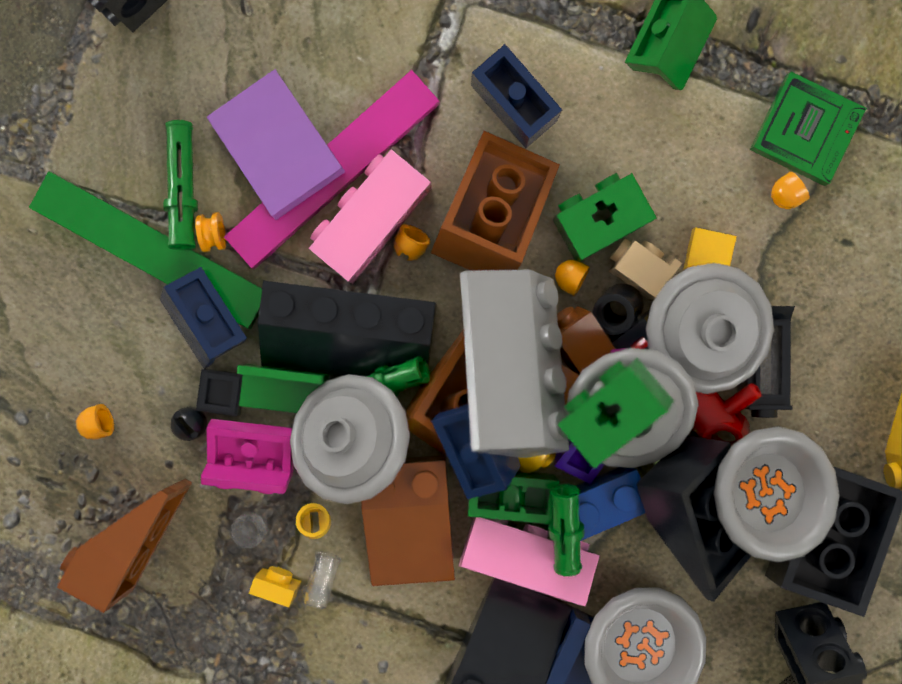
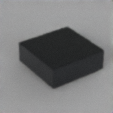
M201 369L196 411L239 416L242 407L239 406L243 375L233 372Z

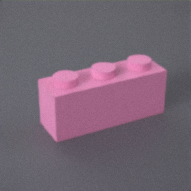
M392 149L385 157L379 154L372 160L364 172L368 176L358 189L351 187L343 195L337 205L341 209L331 222L327 219L322 221L310 237L314 242L309 249L352 284L432 189L431 182Z
M473 517L459 561V567L586 607L599 560V555L588 552L590 544L580 541L581 572L575 576H561L554 571V541L548 539L549 531L525 524L522 531L507 526L509 520Z

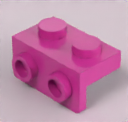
M211 419L207 426V464L201 474V484L216 486L220 489L253 490L263 494L285 493L294 471L290 446L292 428Z

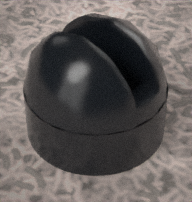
M185 407L174 413L170 428L173 435L177 438L191 441L203 435L207 427V419L202 411H196V407ZM180 416L194 430L191 435L180 423Z

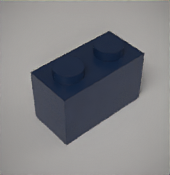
M506 44L472 72V88L525 149L558 121L562 112L561 107Z

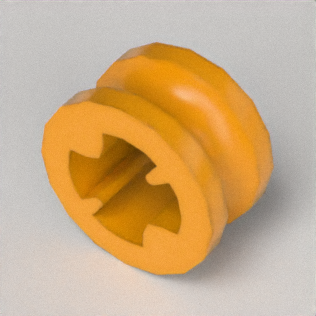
M219 212L212 213L211 218H206L203 214L197 215L195 220L196 236L202 252H210L213 246H216L218 250H225L227 240L224 238L226 230L221 214Z

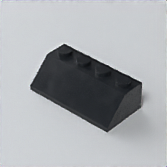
M263 280L258 318L261 366L339 376L351 374L366 377L375 373V369L384 365L392 367L420 356L429 367L437 304L431 301Z

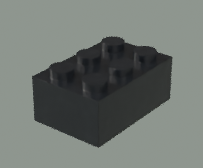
M834 467L840 496L835 522L821 544L803 557L781 562L770 561L765 576L783 589L865 617L902 512V490Z

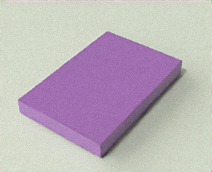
M275 69L207 116L220 139L275 220L345 173L330 148Z

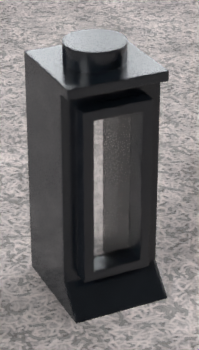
M771 306L774 333L768 355L753 376L737 385L738 392L750 383L757 385L762 393L761 398L744 408L751 410V417L777 418L778 410H793V406L790 405L791 318L795 306Z

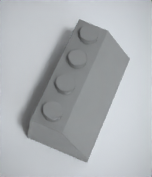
M532 270L461 272L472 451L520 458L569 451L568 437L557 425L566 416V411L563 407L565 405L564 391L566 389V378L561 367L560 348L562 345V335L557 323L556 305L558 303V292L554 285V279Z

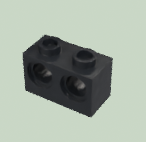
M818 602L775 611L774 638L796 684H862L863 680L867 678L866 667L861 655L858 652H852L847 643V633L842 620L832 615L827 604Z

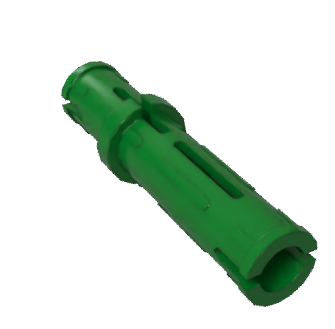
M171 120L165 123L167 131L166 166L168 198L163 201V210L168 212V248L190 250L196 248L194 213L198 211V201L194 199L193 124L185 120ZM179 150H181V178H179ZM180 192H182V214H183V220H182V222H180V203H179V193H180Z

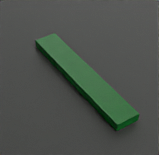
M48 171L28 208L166 284L202 267L236 322L247 329H252L259 316L261 287L192 249L174 250L168 248L169 236L57 174Z

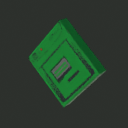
M789 72L785 76L750 150L826 186L830 184L867 108L802 76Z

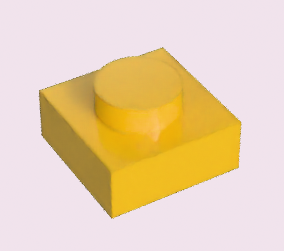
M270 566L269 569L262 568L256 574L248 594L289 608L297 596L301 581L292 578L293 574L286 569Z

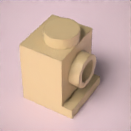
M624 237L610 256V259L615 263L609 272L625 284L635 287L646 299L653 300L666 282L674 276L682 263L677 259L665 262L662 260L664 253L653 244L645 240L641 244L636 240L631 242Z

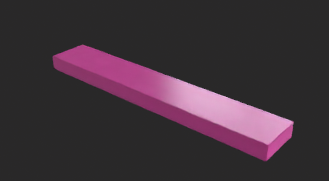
M410 70L327 144L345 173L277 220L270 215L262 202L227 233L224 238L252 269L257 268L358 178L377 155L385 154L440 105V101L413 70Z

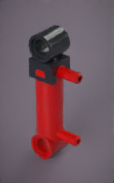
M621 283L611 286L594 304L592 311L594 317L605 333L618 335L612 342L615 349L637 348L649 350L646 325L650 309L641 316L644 307L643 297L632 285ZM610 301H617L623 304L627 310V316L616 315L610 308ZM750 383L725 401L717 392L710 394L696 392L698 409L692 430L698 437L725 441L718 437L716 432L727 431L736 438L734 441H725L730 442L732 446L750 433V424L740 411L761 398L762 393L757 385Z

